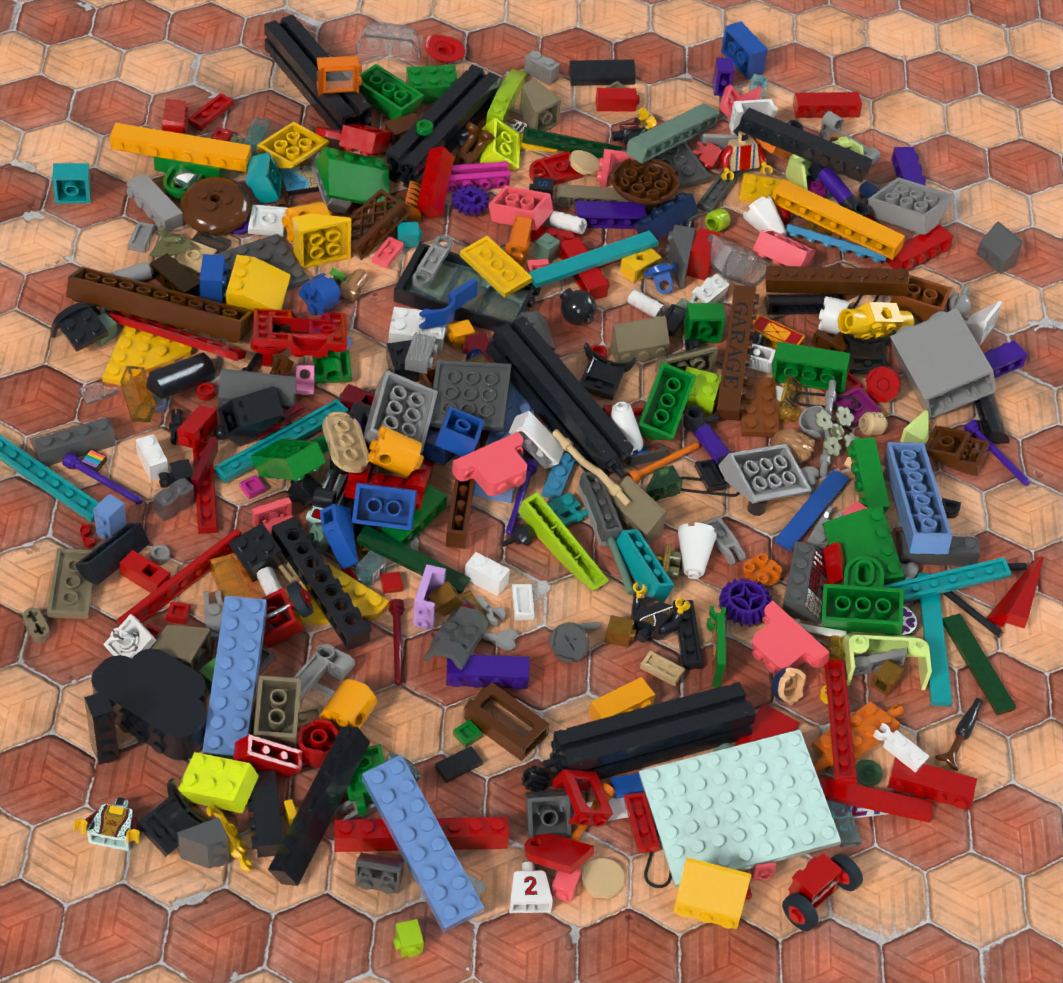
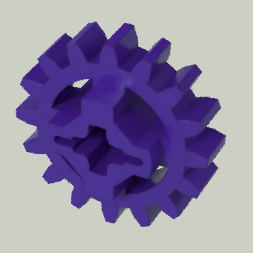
M467 185L466 188L461 186V189L456 188L455 193L452 194V205H454L455 210L458 209V213L465 212V216L468 213L471 216H474V213L480 215L481 211L485 212L486 208L489 207V196H487V191H483L482 187L477 189L476 185L473 187Z

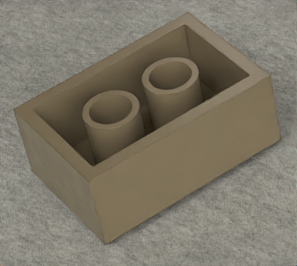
M259 675L253 736L285 746L296 747L301 690L300 678Z

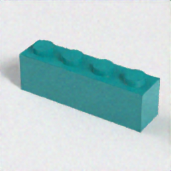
M638 529L622 530L616 543L626 568L635 582L639 583L640 590L643 583L646 585L647 592L644 596L665 602L674 587L673 582Z

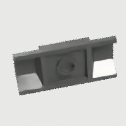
M460 606L450 614L447 621L443 622L431 641V646L423 660L428 661L433 656L438 655L452 659L457 668L463 670L488 628L489 622L480 610Z

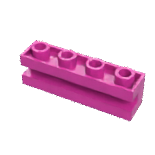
M505 161L453 165L447 192H455L456 188L461 189V186L466 188L467 185H470V187L476 185L477 189L482 187L483 190L501 189L506 185L510 186L511 174L508 171V163Z

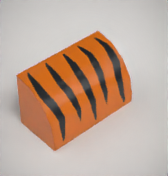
M413 181L409 183L405 200L411 212L407 220L421 222L423 214L416 208L421 185Z

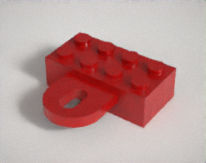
M363 124L343 125L342 131L317 126L315 134L339 140V146H343V150L350 152L359 150L362 155L374 156L382 154V152H388L392 132Z

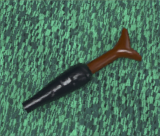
M980 698L974 700L972 706L958 723L955 730L956 738L949 752L935 756V759L945 761L955 771H958L956 754L963 741L969 739L972 734L979 709L983 703Z

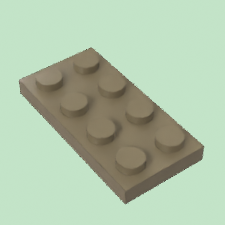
M57 548L47 617L89 619L94 584L82 577L75 564L93 550Z

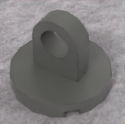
M565 622L552 631L550 646L558 659L573 663L581 660L587 654L589 637L582 626L573 622Z

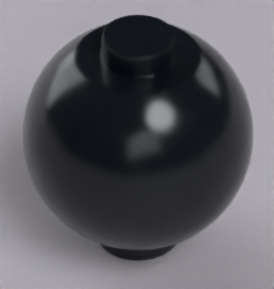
M568 288L560 295L562 300L561 313L568 323L581 326L589 325L593 322L596 314V302L590 293L584 290L573 291L571 288Z

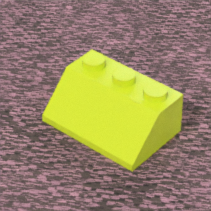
M494 117L482 128L495 136V139L487 144L480 153V163L507 161L508 170H518L520 133Z

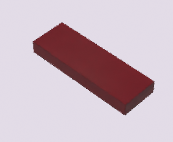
M211 436L191 477L194 492L199 493L218 452V439Z

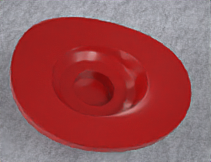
M430 35L425 41L427 53L438 62H456L461 60L466 54L464 45L452 37Z

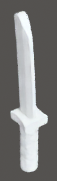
M796 619V622L808 633L836 638L844 637L847 633L842 630L800 623V619Z

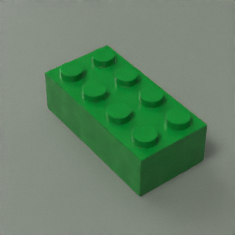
M778 342L774 355L772 378H775V382L793 385V381H790L793 377L798 383L802 384V387L827 391L829 381L835 380L837 382L835 392L844 393L848 377L850 353Z

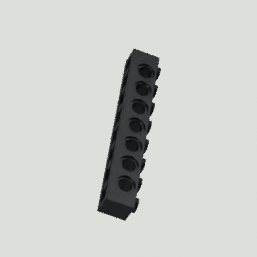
M292 517L273 525V539L347 650L349 651L369 642L371 632L369 623L363 620L357 606L354 607L350 595L343 591L339 579L334 578L328 564L325 565L321 553L314 549L310 537L305 536L301 524H297Z

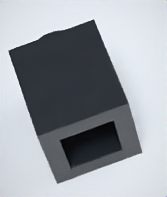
M534 177L533 184L529 185V190L549 193L551 200L553 199L554 179Z

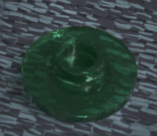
M861 760L855 765L857 781L861 784L874 786L882 780L883 770L875 761Z

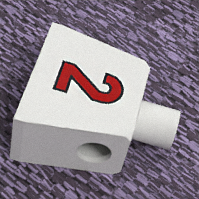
M533 862L522 863V871L514 872L509 913L551 912L553 900L546 873L544 871H535V864Z

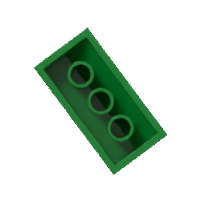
M374 64L359 75L362 78V86H359V92L366 99V102H369L373 108L391 120L413 112L416 113L424 99V94L378 64Z
M664 362L661 363L637 423L642 437L649 440H673L696 375Z

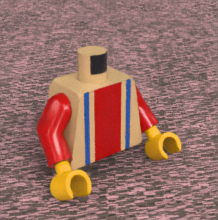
M739 131L737 139H730L728 146H726L721 154V164L724 170L721 178L723 180H727V174L729 180H733L734 174L732 171L759 168L760 165H762L760 169L762 175H766L765 168H768V172L772 173V167L766 164L767 159L760 144L743 132Z

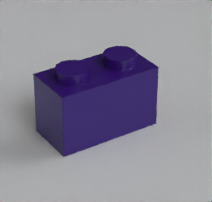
M716 58L712 80L714 96H723L725 87L730 84L732 85L734 76L733 58Z

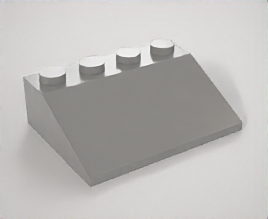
M898 177L868 198L869 214L877 220L904 227V229H910L919 234H926L938 224L954 200L955 195Z
M386 370L378 381L363 436L366 444L370 445L373 439L377 440L378 431L383 425L422 443L421 454L438 391Z
M787 444L729 453L718 465L726 482L752 503L806 494L812 491Z

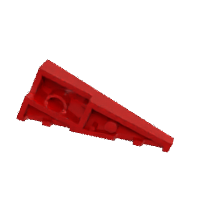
M1043 556L1037 557L991 611L987 616L990 622L1001 627L1008 623L1025 629L1044 559Z

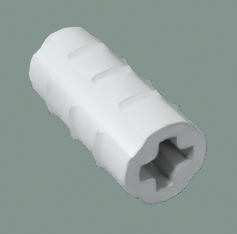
M558 211L552 212L549 220L553 227L578 234H583L587 226L585 219Z
M636 289L628 297L630 305L653 318L660 317L665 312L666 307Z
M265 567L257 572V578L266 596L282 588L273 568Z

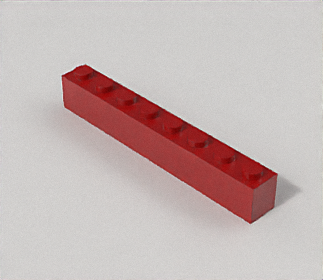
M508 817L436 818L453 850L508 849ZM383 819L334 820V852L399 851Z

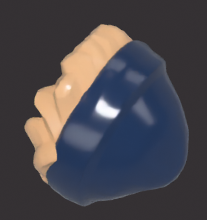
M794 667L782 668L772 679L771 687L774 696L782 702H787L789 705L798 702L803 697L806 674Z

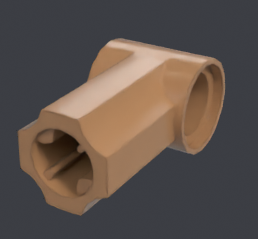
M360 268L355 270L347 282L343 281L340 284V297L354 302L358 300L361 289L369 277L365 270Z

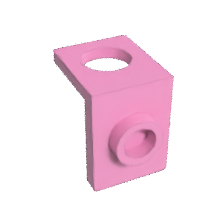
M296 365L297 394H314V365ZM307 369L311 375L309 378L303 379L299 374L300 371Z

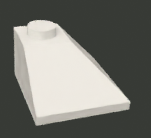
M1001 301L973 314L968 321L964 320L979 346L995 327L1002 305Z

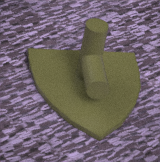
M160 227L158 232L161 239L149 256L161 257L166 253L173 256L191 249L192 246L186 237L180 234L167 233L164 227Z

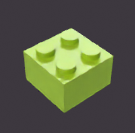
M686 367L685 371L696 375V379L685 407L698 406L702 409L703 414L712 416L722 375Z

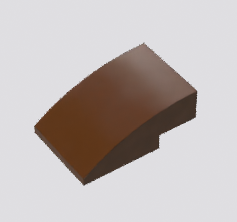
M935 425L925 445L927 454L932 459L949 468L974 476L979 475L990 452L989 441L971 438V432L937 425Z

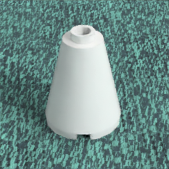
M765 196L757 199L748 206L750 208L748 212L744 211L743 218L759 232L771 229L784 236L787 235L778 210L770 196L767 199Z
M618 402L612 407L610 419L627 438L626 440L634 446L630 454L632 455L633 451L638 449L639 452L643 448V438L631 405L626 402Z
M688 523L678 529L684 574L690 579H698L704 575L717 537V532H714V528L710 525L694 523V526H688Z

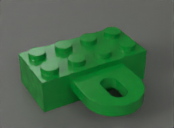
M154 157V169L166 173L163 180L164 191L174 198H182L187 188L196 181L208 177H225L228 171L225 168ZM179 174H194L185 183L184 187L175 188L177 183L182 181L176 178Z
M325 435L311 441L279 439L250 457L258 475L261 477L299 481L305 478V474L319 470L320 466L326 463L323 453L329 451Z
M870 556L855 557L845 567L844 585L824 584L821 627L850 632L901 635L904 589L884 587V569L875 558ZM862 566L870 569V579L867 582H861L858 579V570Z

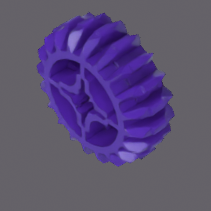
M743 578L739 581L734 579L732 583L728 582L726 587H723L719 596V609L726 607L727 620L732 619L733 625L738 622L741 627L744 624L750 627L752 623L757 626L759 622L763 623L764 609L772 601V596L769 595V590L765 589L764 584L758 585V580L751 582L750 578L747 581Z

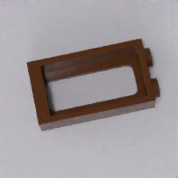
M494 683L483 687L479 691L478 696L474 700H469L464 707V719L466 721L470 719L482 733L520 761L527 757L548 736V722ZM492 699L530 726L532 730L525 737H520L483 710L482 707Z

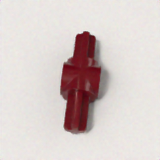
M297 403L288 410H283L285 422L282 425L274 423L258 434L256 438L261 440L272 432L276 433L292 424L291 420L305 412L303 405Z

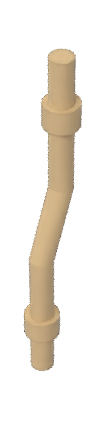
M558 429L552 433L565 451H568L581 466L595 474L610 489L609 492L614 498H618L625 507L631 504V501L623 493V489L618 484L615 485L600 468L587 461L574 447V443L569 438H566Z

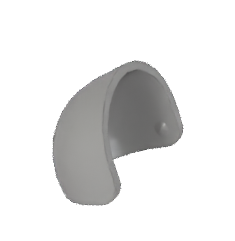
M812 406L801 413L799 426L807 436L820 439L825 438L824 430L815 424V414L823 409L822 406Z

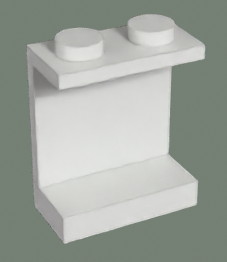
M773 100L734 101L729 124L731 134L736 135L733 131L739 125L741 116L749 107L774 118L777 115V106H774Z

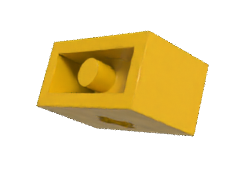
M652 248L624 257L621 260L620 272L634 284L644 278V270L648 271L650 267L661 264L662 257Z

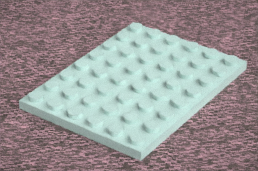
M801 730L639 771L641 783L675 888L680 886L686 857L743 871L754 868L758 864L777 862L841 845V839Z

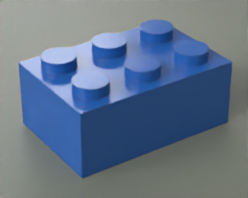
M742 21L725 26L721 52L726 58H733V65L747 80L754 78V75H763L768 53L767 47L762 44Z
M357 483L352 523L412 530L417 490Z

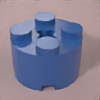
M320 273L305 282L298 291L299 296L308 306L309 313L312 315H323L341 303V300H339L341 292L337 283L331 277L329 279L325 277L327 275L325 273Z

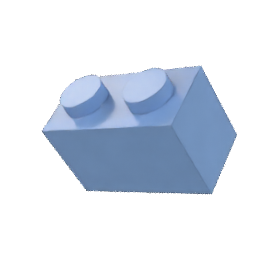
M108 494L93 508L96 533L102 539H108L127 524L125 503L111 494Z

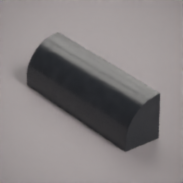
M634 59L570 60L571 86L611 85L618 81L622 85H635Z
M837 294L766 295L764 302L767 315L820 314L821 309H825L824 300L826 296L839 298Z
M202 352L149 372L146 388L160 399H164L215 379V368L211 359Z
M992 393L975 400L974 403L985 436L993 444L1009 443V437L995 394Z
M127 523L77 562L75 566L82 577L92 584L99 585L120 568V561L132 550L139 553L149 545L150 542L141 523Z

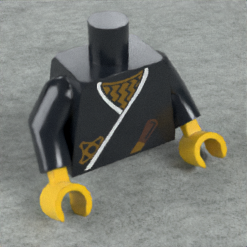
M641 107L637 111L640 116L639 118H635L631 123L620 124V131L611 132L612 141H621L624 146H627L631 138L655 127L656 119L653 115L649 117L647 109Z
M635 582L633 590L636 592V597L633 598L631 614L635 629H637L636 639L642 643H645L649 637L659 641L677 631L684 616L683 611L689 610L690 603L686 600L682 606L684 599L679 597L675 601V607L648 596L642 598V595L647 592V587L643 583L642 589L638 591L639 583Z

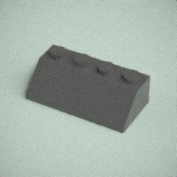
M222 368L218 394L219 408L234 398L273 386L276 389L282 409L286 411L297 404V377Z

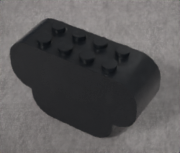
M159 649L142 650L134 655L133 658L123 655L112 656L105 659L94 670L91 677L93 694L102 691L106 692L114 710L115 724L123 732H129L139 742L150 745L157 753H163L174 760L191 759L194 752L199 753L203 749L207 723V700L205 680L200 673Z

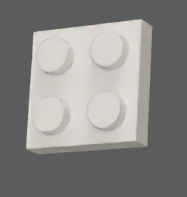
M253 204L248 234L268 236L279 234L280 237H283L285 227L282 225L281 218L285 216L287 208Z

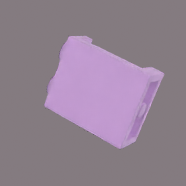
M426 564L414 601L413 626L421 629H433L435 603L429 602L430 597L428 594L445 583V568Z

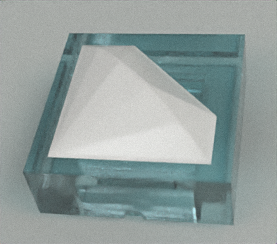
M182 168L174 176L173 183L188 188L198 177L197 174Z

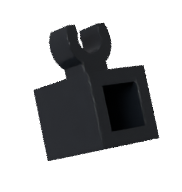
M185 459L169 463L170 473L162 472L158 474L160 487L165 488L182 478L191 483L193 471L189 460Z
M307 473L305 478L299 481H290L291 486L287 491L290 495L287 497H289L292 503L297 500L305 506L313 502L316 488H322L323 486Z

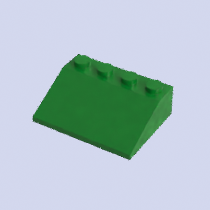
M323 147L315 163L327 197L365 204L380 189L389 194V171L384 159ZM381 196L377 202L385 201V197Z
M883 506L862 509L823 522L822 525L828 546L835 542L842 544L845 567L855 557L870 556L878 560L884 569V585L900 582L903 579L904 574ZM862 566L858 570V579L861 582H867L870 579V569L866 566Z

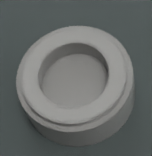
M164 545L154 546L150 550L151 561L157 565L167 563L170 560L169 548Z

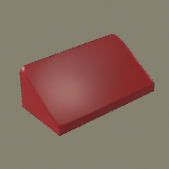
M835 542L823 548L828 584L844 583L845 560L843 547L839 542Z

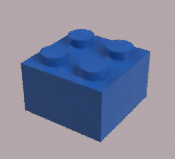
M203 254L200 273L201 298L223 303V300L226 299L227 289L225 287H228L229 276H226L228 274V263H225V255Z
M449 406L434 445L461 457L474 452L485 420Z

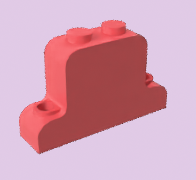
M516 432L454 460L452 474L459 481L475 479L489 496L503 494L509 489L521 486L526 481L527 464L520 456L523 453V437L519 432Z
M771 601L765 607L762 620L766 626L754 635L752 639V655L756 660H761L766 664L767 669L772 674H776L784 667L798 668L804 662L815 668H820L829 661V651L774 601Z

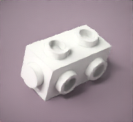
M716 273L712 278L708 277L701 287L697 286L691 294L693 296L690 303H696L698 299H700L701 303H716L726 294L730 284Z

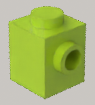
M418 919L396 923L393 942L395 950L400 951L401 958L407 956L416 957L423 953L424 941Z

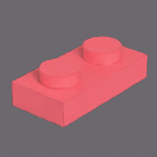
M389 236L373 255L372 263L388 269L404 249V242Z

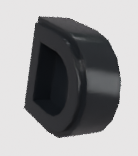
M942 498L947 518L957 517L961 502Z

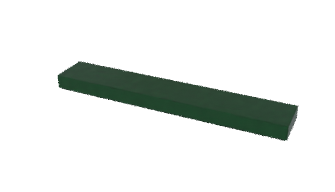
M524 127L522 143L566 152L570 151L571 153L576 150L589 152L596 158H603L604 149L620 151L623 148L621 146Z
M367 525L363 527L356 539V543L421 576L424 574L426 564L445 568V583L448 581L460 596L470 581V577Z
M961 614L942 618L944 628L996 715L1014 711L1016 705Z

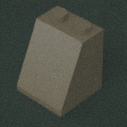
M536 79L524 83L521 90L520 112L527 127L548 131L559 125L561 99Z
M166 625L164 630L158 633L154 646L150 647V649L164 651L199 673V670L204 667L212 654L211 631L209 628Z

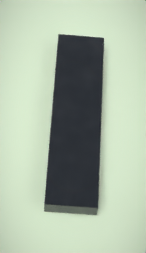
M687 600L690 603V608L687 611H683L684 616L677 630L682 667L685 669H703L693 600Z

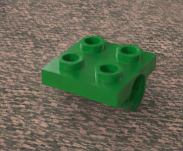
M328 350V357H313L315 383L352 382L349 350L342 352Z

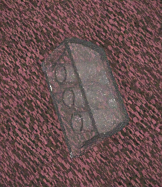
M371 22L366 24L363 29H359L355 54L420 61L424 36L418 35V32L410 26Z
M710 234L707 239L711 242V267L724 280L729 283L732 281L736 285L756 287L765 279L766 266L772 265L758 256L753 250Z

